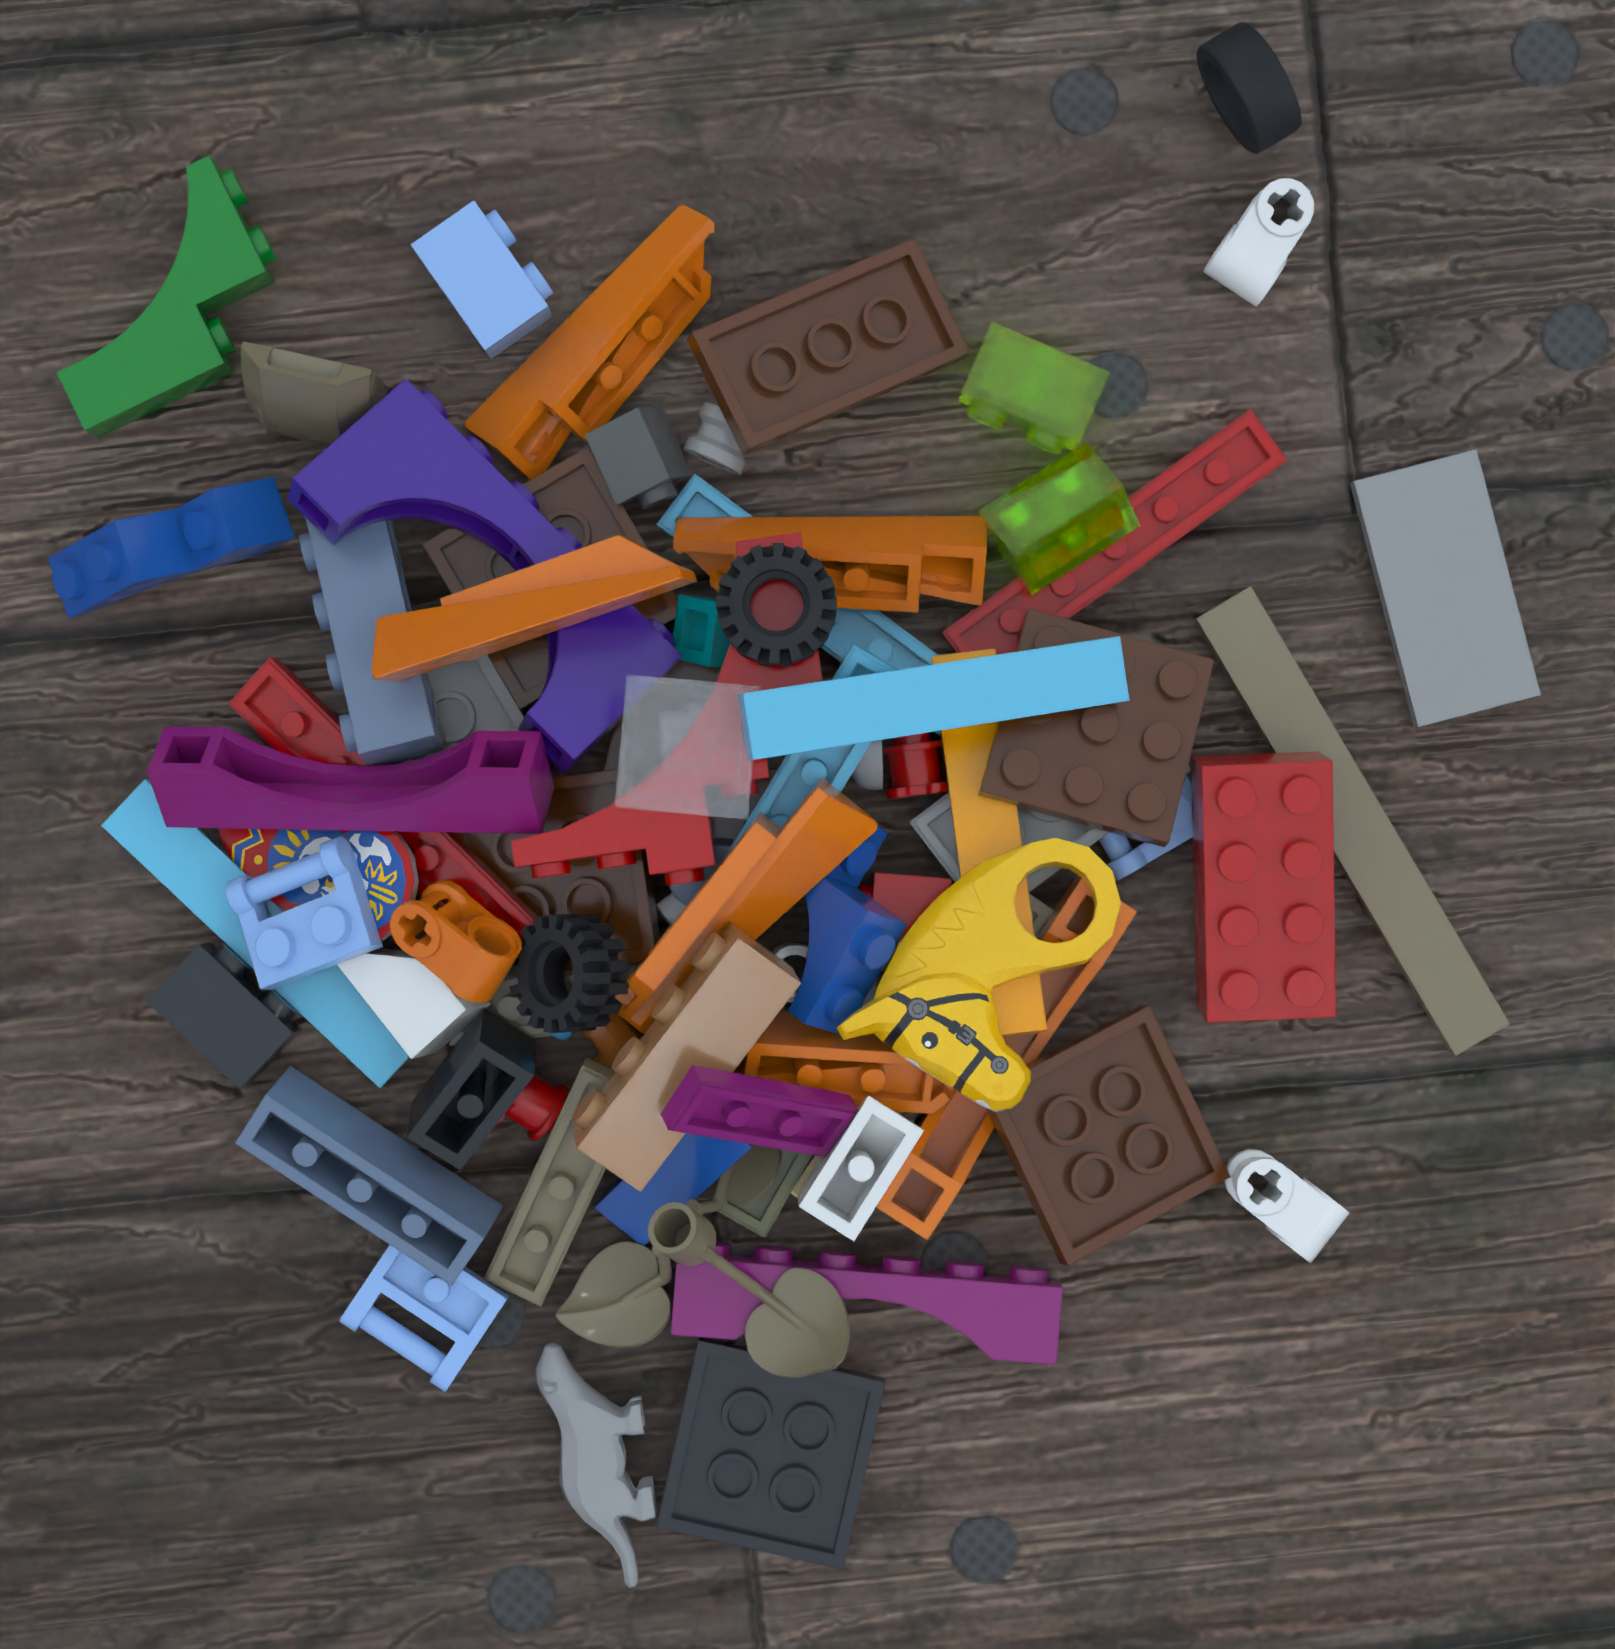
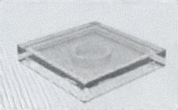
M627 674L615 808L749 820L754 760H747L737 694L760 691V686Z

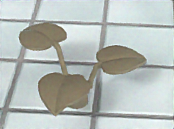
M753 1145L749 1151L696 1198L709 1201L699 1203L695 1199H691L686 1205L679 1202H671L658 1208L652 1215L648 1225V1237L653 1245L652 1251L641 1244L629 1241L615 1243L600 1251L583 1270L572 1293L555 1314L564 1326L591 1342L615 1348H630L643 1345L659 1335L672 1316L673 1304L671 1298L662 1287L673 1278L671 1258L678 1264L688 1267L697 1266L707 1261L764 1302L750 1314L745 1327L747 1350L752 1359L761 1368L773 1375L798 1378L836 1369L845 1358L850 1338V1324L844 1301L832 1283L819 1273L803 1268L789 1269L780 1276L771 1293L714 1251L716 1231L711 1222L703 1217V1214L719 1211L723 1207L725 1198L736 1204L754 1202L765 1194L778 1176L782 1159L781 1149Z

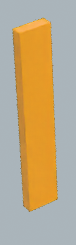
M994 648L932 656L931 664L996 655V650ZM997 722L940 731L960 878L983 861L1022 846L1017 805L978 796ZM1025 877L1016 890L1014 904L1018 920L1024 929L1034 936L1027 878ZM1040 973L1013 980L992 989L991 993L997 1011L999 1029L1003 1037L1046 1032L1047 1025Z

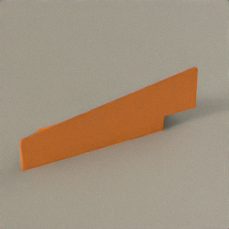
M983 516L682 517L677 519L673 549L679 555L685 552L709 575L710 586L717 593H719V582L723 573L726 574L732 566L731 562L736 559V541L801 532L804 550H807V554L814 559L817 558L824 565V569L829 577L831 576L835 586L837 608L918 613L920 594L972 605H982L987 555V519Z
M823 778L819 780L782 828L760 812L626 980L629 983L627 994L615 995V998L623 1004L618 1015L645 1034L655 1021L651 1015L656 1003L670 986L675 984L680 988L696 968L691 962L697 949L711 933L715 932L721 935L731 922L756 940L877 830V821Z

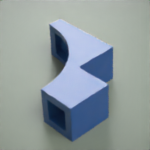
M270 477L213 488L179 508L114 520L49 557L48 560L53 572L54 588L59 597L62 598L68 618L90 614L118 600L187 575L232 562L258 557L295 537L275 478Z
M879 825L870 837L805 894L809 914V947L801 984L788 1010L789 1013L805 1025L839 1034L836 1028L852 1013L863 1006L865 997L882 967L893 955L895 944L907 923L857 888L865 873L873 865L876 854L888 834Z

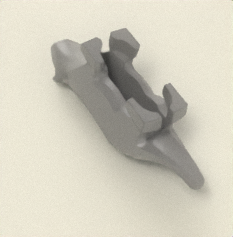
M549 1343L545 1345L536 1366V1382L540 1393L554 1413L560 1428L559 1482L562 1493L576 1513L612 1544L620 1557L625 1584L629 1588L635 1587L638 1583L636 1555L628 1530L621 1517H630L641 1522L656 1518L657 1504L653 1476L643 1477L640 1479L638 1487L635 1488L626 1472V1449L621 1435L644 1434L645 1416L642 1395L633 1396L625 1406L616 1405L584 1381L574 1369L559 1344Z

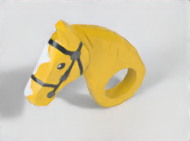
M1059 838L1032 842L983 861L939 895L919 916L897 946L878 984L874 999L852 1013L836 1029L843 1040L875 1033L883 1043L906 1061L980 1106L994 1112L1013 1108L1021 1102L1031 1083V1071L1021 1056L1006 1044L999 1029L997 1011L991 991L993 988L1013 980L1087 963L1111 939L1119 914L1121 901L1113 871L1089 847ZM1053 866L1069 869L1083 878L1092 892L1095 907L1092 922L1084 933L1071 941L1051 943L1038 940L1024 929L1017 918L1014 904L1016 890L1025 877L1038 869Z

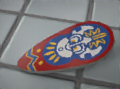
M218 828L219 837L230 858L245 874H249L253 878L319 852L321 843L339 836L344 837L353 848L381 942L392 935L390 920L395 909L404 902L416 899L419 879L415 856L404 838L396 831ZM328 875L269 900L282 910L287 911L332 893L336 889L332 877Z

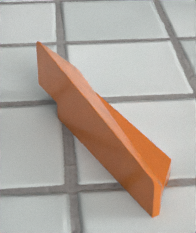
M686 205L677 207L465 421V427L529 480L547 471L571 431L588 443L585 434L608 423L710 299L712 276L703 269L705 239L710 233H714L715 224L713 221Z
M616 535L440 598L442 606L387 615L376 619L372 660L373 679L403 681L457 661L468 662L697 582L695 573L657 555L626 536Z
M780 1010L733 1071V1073L850 1094L857 1108L867 1095H870L895 1112L933 1114L951 1101V1091L953 1090V1088L906 1061L883 1043L875 1033L843 1040L840 1034L805 1025L791 1013Z

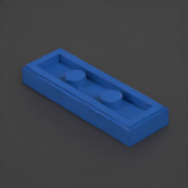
M686 1133L641 1192L621 1178H618L601 1194L594 1208L636 1242L645 1246L650 1241L648 1237L649 1221L658 1208L671 1202H679L686 1205L689 1200L696 1199L749 1151L753 1145Z

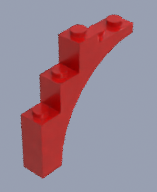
M797 532L736 541V558L739 555L743 557L749 553L750 548L761 545V547L772 546V543H784L787 547L795 548V546L804 549L802 534ZM783 580L765 582L757 588L751 599V614L754 620L761 627L771 631H782L792 627L799 620L803 611V599L800 592L794 585ZM730 644L713 693L687 736L651 776L610 806L564 828L511 841L514 867H531L533 879L571 874L570 861L596 857L598 869L637 864L635 852L646 850L649 875L665 874L666 886L705 881L704 868L718 866L707 789L719 787L720 799L759 794L758 781L771 780L768 758L747 760L737 694L823 681L818 649L807 660L797 661L792 666L770 665L768 667L759 665L758 662L749 658L746 659Z

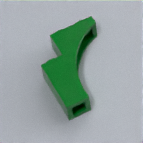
M209 155L186 166L188 210L184 235L176 260L154 300L140 317L116 339L83 360L56 372L84 431L98 439L235 373L227 355L236 351L232 338L219 316L209 320L207 315L275 283L268 264L276 261L277 257L261 226L258 225L250 229L239 208L249 203V200L232 167L222 172Z

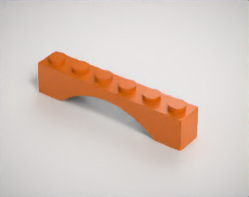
M1080 876L1073 878L1037 936L1038 940L1061 943L1071 941L1086 931L1092 922L1095 907L1092 892L1083 878ZM1121 901L1111 939L1087 963L1040 973L1047 1025L1046 1032L1003 1037L1006 1044L1021 1056L1026 1065L1037 1060L1067 1013L1104 965L1137 913L1136 910ZM954 1089L951 1091V1101L933 1114L924 1113L916 1125L924 1129V1132L876 1206V1208L926 1240L929 1239L963 1186L976 1159L995 1128L985 1107L980 1106Z

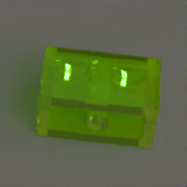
M991 322L958 402L970 406L967 411V415L970 418L996 429H1002L1004 422L1010 423L1028 431L1025 440L1030 444L1045 451L1060 454L1063 447L1074 451L1080 444L1110 372Z
M1087 442L978 510L998 552L1032 595L1140 526L1122 483Z

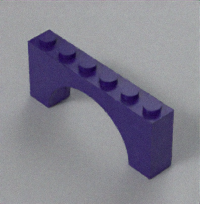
M404 379L294 476L288 500L333 545L357 529L373 523L394 519H421L452 526L472 535L495 550L515 571L583 548L571 532L563 527L556 529L539 512L537 500L525 486L517 481L510 483L493 466L494 461L491 454L479 440L470 435L464 437L447 420L448 414L444 406L433 394L424 389L418 391L407 379ZM632 605L546 634L548 668L545 684L539 700L527 712L518 730L541 731L547 758L563 775L665 679L682 657L675 649L676 641L668 629L655 619L650 618L646 620Z

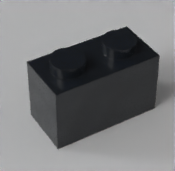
M211 942L199 944L154 991L146 1002L239 1089L250 1085L302 1030L292 1019L298 1012L275 989L263 992L246 976L251 967L227 944L222 943L218 948Z
M483 1008L413 1099L406 1138L461 1170L533 1078L537 1041Z

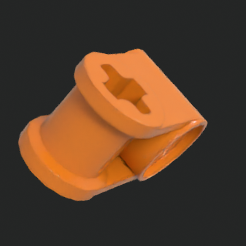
M440 880L432 883L422 892L419 901L410 900L398 906L392 913L390 920L391 934L396 944L405 953L414 957L440 978L454 994L473 1003H484L493 998L522 950V941L518 933L510 925L497 919L470 897L461 886L452 881ZM444 899H449L448 903H446L441 908L439 907V902H441ZM422 931H425L427 933V935H425L421 939L415 938V936L421 933Z

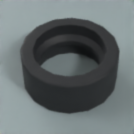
M1239 22L1199 46L1196 52L1197 63L1207 92L1225 125L1247 151L1259 154L1298 131L1302 125V118L1295 91L1276 54L1253 26Z

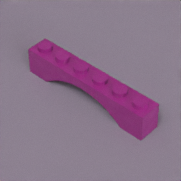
M164 727L147 769V774L166 827L541 834L554 791L541 731L477 730L459 744L427 758L396 765L361 767L326 764L291 756L255 743L226 727Z
M716 1241L714 1251L771 1293L777 1280L787 1270L792 1268L809 1269L830 1281L838 1290L842 1299L868 1298L897 1303L939 1318L970 1338L992 1360L1057 1365L1063 1288L1057 1279L1047 1278L1048 1269L1029 1265H1011L1009 1275L984 1273L983 1263L948 1260L946 1261V1270L920 1268L921 1259L901 1255L883 1256L882 1265L857 1263L856 1253L836 1250L819 1251L818 1260L793 1258L792 1248L772 1245L755 1246V1255L729 1253L730 1244ZM707 1261L691 1267L683 1266L676 1262L671 1335L736 1340L745 1333L746 1323L750 1314L764 1302Z

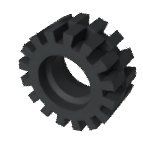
M772 543V546L761 547V545L750 548L749 553L743 557L739 555L731 562V568L726 574L723 573L719 582L720 588L718 595H716V609L718 621L725 637L739 654L746 659L749 658L758 662L759 665L768 667L770 665H781V667L792 666L797 661L807 660L814 655V652L820 646L823 647L835 624L837 599L831 576L829 577L824 569V565L817 558L814 559L807 554V550L798 546L791 548L785 546L784 543ZM783 580L794 585L800 592L803 599V611L799 620L792 627L782 631H771L761 627L754 620L751 614V599L757 588L765 582Z
M549 914L548 916H539L533 919L534 925H525L520 931V935L526 942H522V950L518 955L519 962L513 963L508 972V975H517L518 984L509 986L512 997L523 998V1001L516 1008L521 1016H531L528 1024L533 1028H544L543 1032L547 1033L596 1030V1027H604L611 1022L608 1014H618L623 1004L615 998V995L627 994L629 983L619 981L620 972L629 971L628 960H618L617 954L625 949L621 939H610L615 929L609 923H600L601 917L585 914ZM567 953L571 958L574 971L570 993L567 991L563 976Z

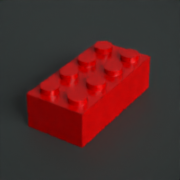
M1319 751L1191 756L1197 1009L1207 1023L1336 1017L1333 761Z

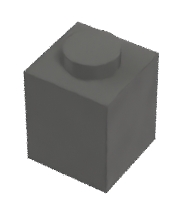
M662 406L637 407L585 434L616 505L639 502L643 510L655 507L678 495L674 485L693 476Z

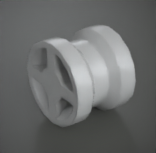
M704 402L699 412L702 422L697 434L688 437L683 450L709 465L741 476L746 462L719 406Z

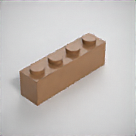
M731 922L721 935L713 932L702 942L691 962L696 968L680 988L674 984L663 993L652 1011L651 1016L655 1019L653 1024L640 1040L632 1037L625 1043L613 1061L612 1070L615 1071L614 1075L601 1092L596 1089L589 1091L573 1114L572 1121L575 1123V1126L572 1130L577 1149L640 1192L686 1134L668 1130L660 1114L692 1065L733 1072L801 984L792 966Z

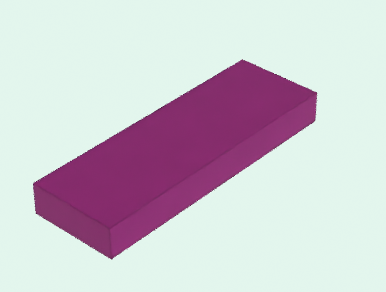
M692 1065L660 1115L667 1129L671 1131L826 1157L857 1113L858 1108L850 1094Z

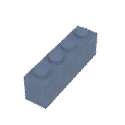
M306 518L309 532L300 534L299 541L308 571H318L322 592L313 594L312 599L321 631L331 630L335 652L326 654V664L335 692L344 690L349 713L339 715V721L348 752L358 751V755L367 766H379L445 750L427 672L403 681L374 680L372 675L376 619L387 615L413 611L393 521L386 520L362 527L333 545Z
M292 1066L287 1068L267 1092L235 1142L241 1148L450 1285L454 1284L503 1208L502 1204Z

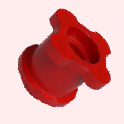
M928 732L892 738L893 747L882 748V754H887L892 787L886 789L887 799L948 791L947 781L942 782L938 747H942V740L930 741V733Z
M534 1074L533 1078L496 1125L506 1116L527 1129V1136L532 1141L539 1140L545 1133L550 1136L566 1102L568 1087L562 1083L554 1086Z

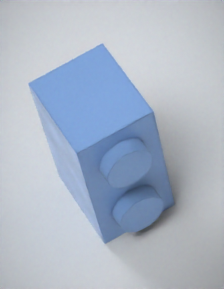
M473 200L413 242L411 246L491 360L552 317L545 299L554 293L533 262L521 268L509 251L508 247L517 242V240L498 212L494 209L485 216Z

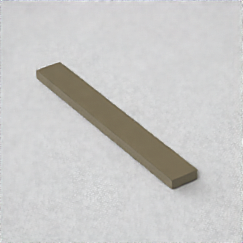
M1252 587L1246 588L1194 619V622L1271 752L1319 751L1333 761L1334 858L1450 1054L1457 1056L1509 1025L1508 1019Z

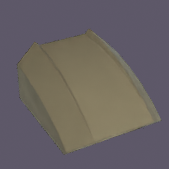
M245 341L241 345V368L245 395L249 405L272 440L279 436H285L330 446L380 402L388 392V387L372 369Z

